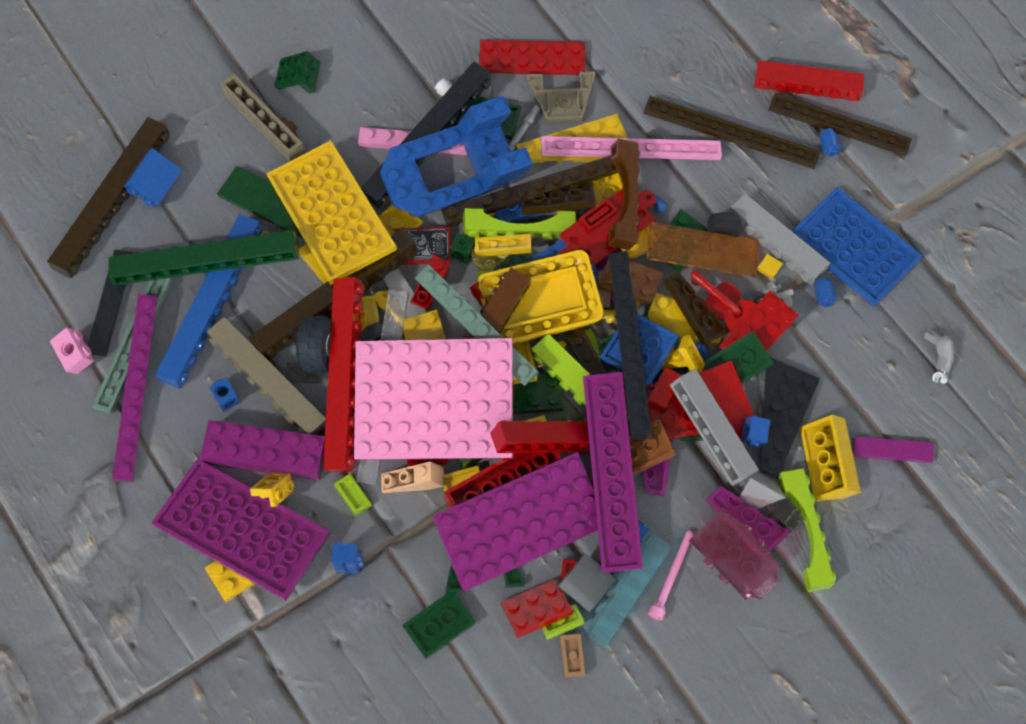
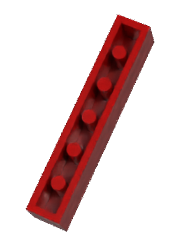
M758 60L753 88L807 94L814 97L822 96L830 97L831 99L859 101L863 93L864 73Z
M500 421L490 432L497 453L590 452L587 421Z

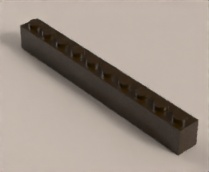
M150 117L146 118L47 260L52 270L70 279L79 271L83 260L89 256L94 244L99 242L103 231L109 227L114 215L118 214L123 202L129 198L130 194L124 185L151 148L159 153L162 145L168 141L170 134L165 124Z
M403 228L390 236L397 247L396 251L347 276L356 277L364 284V292L418 253L416 243ZM327 281L251 335L249 339L253 346L269 360L274 358L285 347L293 344L296 340L298 328L303 320L310 316L329 317L332 314L333 284L330 285Z

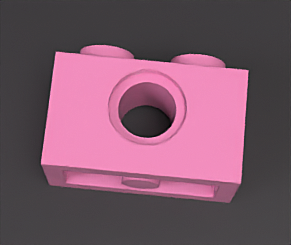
M66 327L50 340L66 372L79 374L94 362L91 355L92 352L84 343L83 335L80 331Z

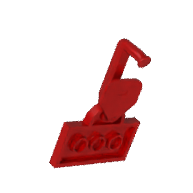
M694 270L691 272V283L694 286L700 285L710 294L705 299L707 304L705 307L712 315L715 313L720 320H725L727 328L731 332L719 345L721 350L754 331L765 350L768 351L799 317V314L771 290L756 304L751 300H741V292L729 282H722L715 287L698 271Z

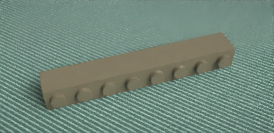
M225 317L207 331L210 344L214 348L219 347L222 350L220 352L227 361L231 359L234 362V368L240 374L243 372L247 376L246 380L252 386L256 385L259 388V393L265 399L269 398L272 401L271 405L278 412L281 410L285 414L284 418L290 425L294 423L298 427L297 431L299 433L319 435L325 429L326 418Z

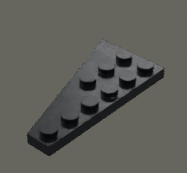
M770 357L774 364L765 371L762 418L770 420L767 443L762 444L760 448L759 471L778 478L820 378Z

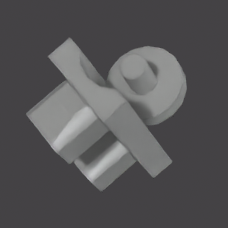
M773 281L767 283V288L762 290L764 295L771 290L789 307L793 306L791 295L794 294L793 289L777 293L778 290L782 289L781 284L775 285ZM762 298L756 300V303L758 304Z

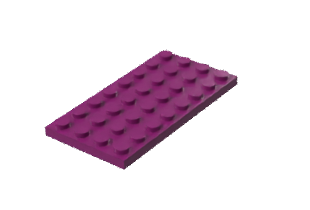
M578 452L431 515L462 591L469 590L598 531L594 490Z
M199 459L196 460L151 522L157 529L284 601L288 599L330 536L329 530L281 504L271 507L269 498L251 496L250 487Z

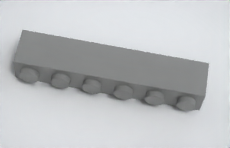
M746 193L730 208L729 213L741 218V227L744 231L756 238L761 246L768 248L776 258L786 263L790 270L797 272L803 281L813 285L827 271L830 262Z
M696 369L679 377L670 384L673 392L732 486L759 470Z

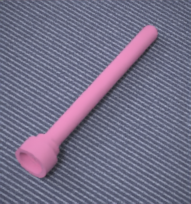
M690 530L685 533L657 603L651 605L648 611V615L654 619L663 620L666 614L664 605L693 537V532Z

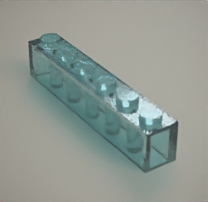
M653 533L649 538L645 537L641 542L643 569L621 571L617 578L619 583L616 587L611 586L606 594L608 599L605 603L601 602L595 610V613H597L594 620L589 619L583 628L586 630L584 637L603 650L606 649L672 549L671 545Z

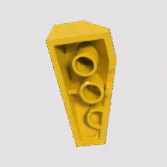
M656 293L648 313L650 321L679 335L680 339L678 342H681L682 337L690 335L693 342H696L698 338L675 300ZM722 337L708 344L719 345Z

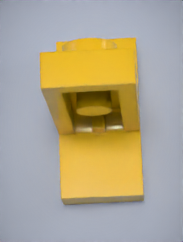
M690 335L682 337L679 348L672 350L660 370H664L665 367L672 369L687 366L690 371L696 369L698 373L702 372L705 363Z

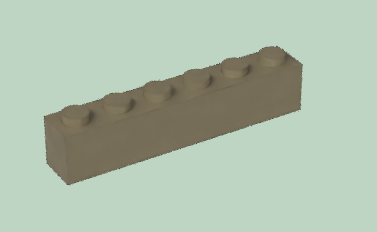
M235 74L220 84L224 96L288 162L305 154L303 143Z

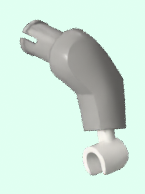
M929 329L925 333L924 339L934 344L938 353L936 369L939 372L934 373L932 379L938 383L941 377L940 382L945 384L948 381L945 374H949L954 360V344L949 336H941L934 330Z

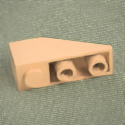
M432 462L381 474L382 493L423 491L444 486L443 467Z

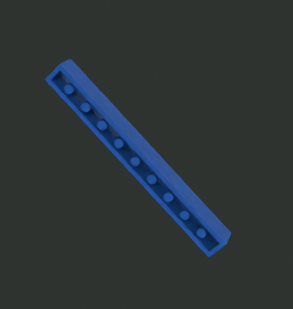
M239 214L226 240L229 238L238 239L246 236L260 235L262 232L260 222ZM245 267L208 272L155 373L159 381L179 389L182 384L187 382L188 373L191 367L195 366L199 351H202L205 346V340L208 336L207 331L214 326L216 318L220 317L222 306L229 300L230 291L233 286H236L239 279L238 275Z

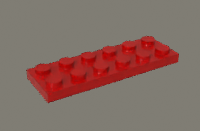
M480 39L479 65L494 74L579 75V72H585V42Z

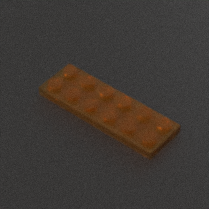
M651 222L647 259L756 277L759 241Z

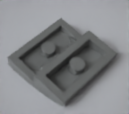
M584 553L557 587L589 613L616 579L609 573H602V567L588 554Z

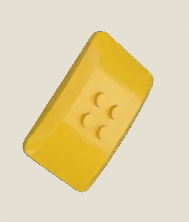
M576 250L512 266L513 269L531 278V286L500 334L503 338H512L513 344L545 337L547 334L553 335L583 327L602 319L603 308L590 260L586 252ZM511 267L484 273L478 278V287L488 302L491 300L490 295L495 287L498 288L501 284L500 279L505 271L508 272ZM481 298L482 306L486 303L485 298Z

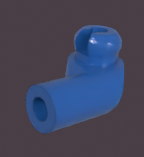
M654 195L657 200L654 204L657 206L656 212L665 213L667 203L659 196Z

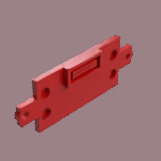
M623 189L609 199L606 198L580 217L577 222L561 232L559 237L567 247L557 253V255L582 250L587 253L590 264L597 265L609 256L608 254L616 251L618 248L608 246L609 228L615 222H618L621 215ZM647 189L638 194V234L656 220L647 209L653 206L657 200L654 194Z

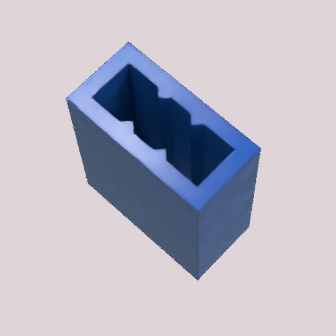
M151 148L140 161L124 187L127 188L129 194L141 198L145 205L155 208L160 204L182 169Z

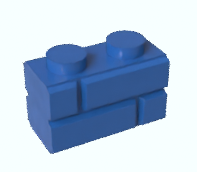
M334 543L331 561L337 573L346 574L349 572V574H358L360 568L364 567L362 550H359L356 544L347 543L344 545V543Z

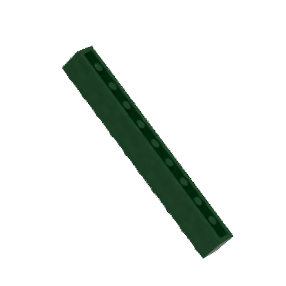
M284 230L279 233H265L263 235L246 236L238 239L229 238L224 241H209L208 243L190 244L183 247L174 246L169 249H154L148 252H135L128 255L119 254L109 257L108 277L117 286L299 259V241L294 230Z

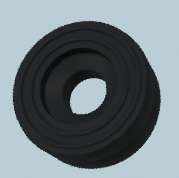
M727 212L714 213L708 218L707 233L715 239H735L741 233V218Z

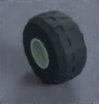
M310 316L303 320L298 328L295 346L297 361L306 372L325 374L329 372L331 317Z

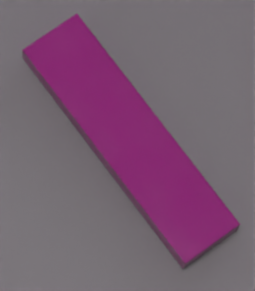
M855 436L853 438V457L932 463L933 443Z

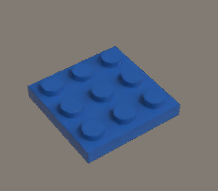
M638 314L647 385L650 386L680 338L679 335ZM617 329L601 354L600 359L623 372Z

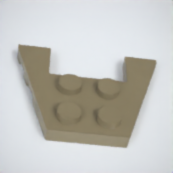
M595 71L579 72L580 88L546 90L543 88V74H527L528 85L546 123L582 122L595 80Z

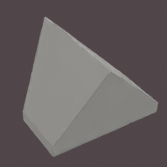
M758 470L752 474L739 498L747 505L759 509L786 497L774 477Z

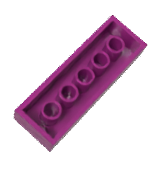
M209 420L200 458L206 464L268 474L290 473L291 477L320 481L324 461L325 437Z

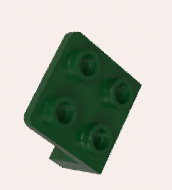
M308 51L282 58L279 63L275 88L279 90L299 85L309 94L314 93L321 62Z

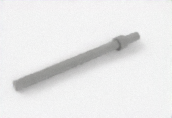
M534 105L530 113L522 120V125L509 143L511 152L515 149L528 127H531L534 123V118L540 110L538 105Z

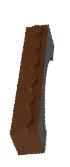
M619 138L611 146L610 163H614L621 179L623 206L618 222H615L609 228L608 246L630 250L637 244L639 234L637 233L639 223L637 209L639 207L638 191L640 185L638 183L640 167H638L640 151L638 150L637 142Z

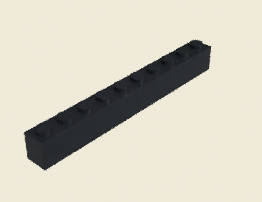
M474 61L400 145L455 126L459 117L462 114L465 115L470 105L480 98L482 91L490 87L492 83L491 72ZM425 157L415 160L416 164L420 166ZM383 164L361 187L368 201L378 209L382 205L387 204L390 199L380 175Z
M628 251L608 255L631 436L634 442L654 439L631 260Z

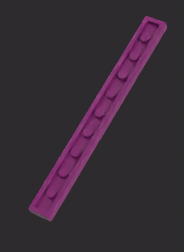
M138 294L112 481L133 482L157 305V296Z

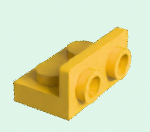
M269 473L250 488L251 496L269 497L271 507H276L294 491V483L290 473Z

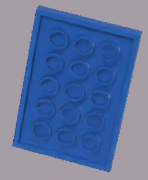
M838 187L792 230L794 234L830 262L828 270L873 307L923 257V255Z

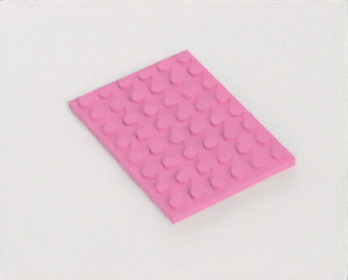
M512 338L356 341L355 460L513 458V453H497L490 432L498 422H513Z

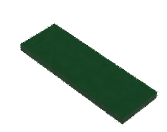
M236 166L218 191V197L284 230H294L296 236L303 239L271 182Z

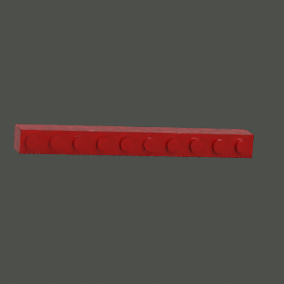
M356 277L334 278L323 461V470L331 473L353 472L356 463L354 459L356 341H360V333L363 328L361 314L364 309L362 303L364 284Z

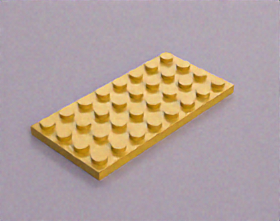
M331 140L266 173L330 285L334 283V278H345L397 250L395 243Z

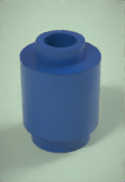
M832 128L820 132L819 140L823 154L829 157L836 156L841 150L837 133Z
M821 278L815 282L814 290L818 304L823 307L834 305L837 297L833 283L829 278Z

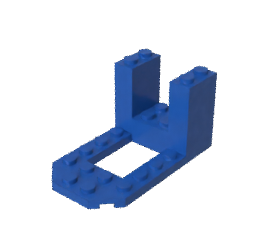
M503 95L470 106L456 126L390 148L380 170V175L393 207L399 210L402 209L418 218L516 183L533 163L526 147L512 152L501 128V125L511 113L505 96ZM463 144L476 176L428 193L415 160Z

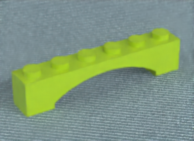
M465 208L463 213V235L475 239L478 237L531 234V240L534 238L562 240L559 234L576 222L575 211H557L554 217L541 222L517 224L495 219L485 214L483 209Z
M804 468L781 472L777 478L779 487L784 496L799 511L808 532L810 559L808 568L802 573L807 592L829 589L835 584L836 574L830 567L831 556L829 550L825 549V534L819 527L820 516L818 512H815V497L809 490V476L805 474Z

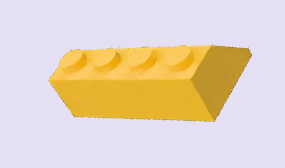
M830 415L801 426L800 431L815 501L844 499L861 493L845 418Z

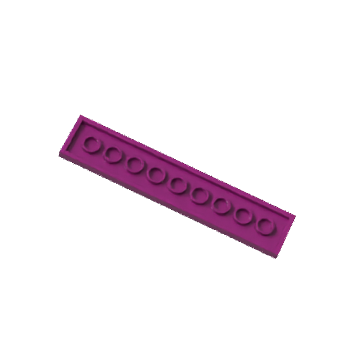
M622 372L583 376L602 573L643 569L623 374Z

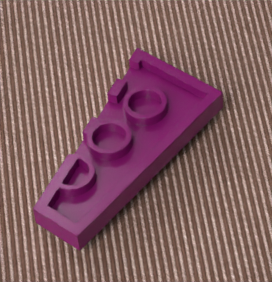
M670 458L642 471L645 494L665 497Z
M722 486L706 499L708 504L761 559L791 533L790 530L781 527L775 520L764 516L758 509L747 505L741 498Z

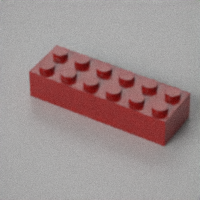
M513 453V458H503L444 491V501L450 508L557 461L562 457L559 453Z

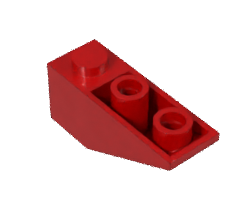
M433 255L429 265L446 281L450 272V261ZM419 283L410 303L428 310L435 298Z

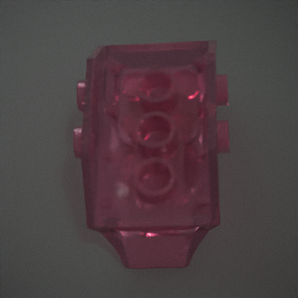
M723 507L689 542L706 558L703 562L711 570L715 568L720 573L717 577L725 585L729 583L745 600L748 598L762 599L778 584L777 571L781 566L765 549L767 544L760 537L756 539L751 534L753 530L745 522L741 524Z

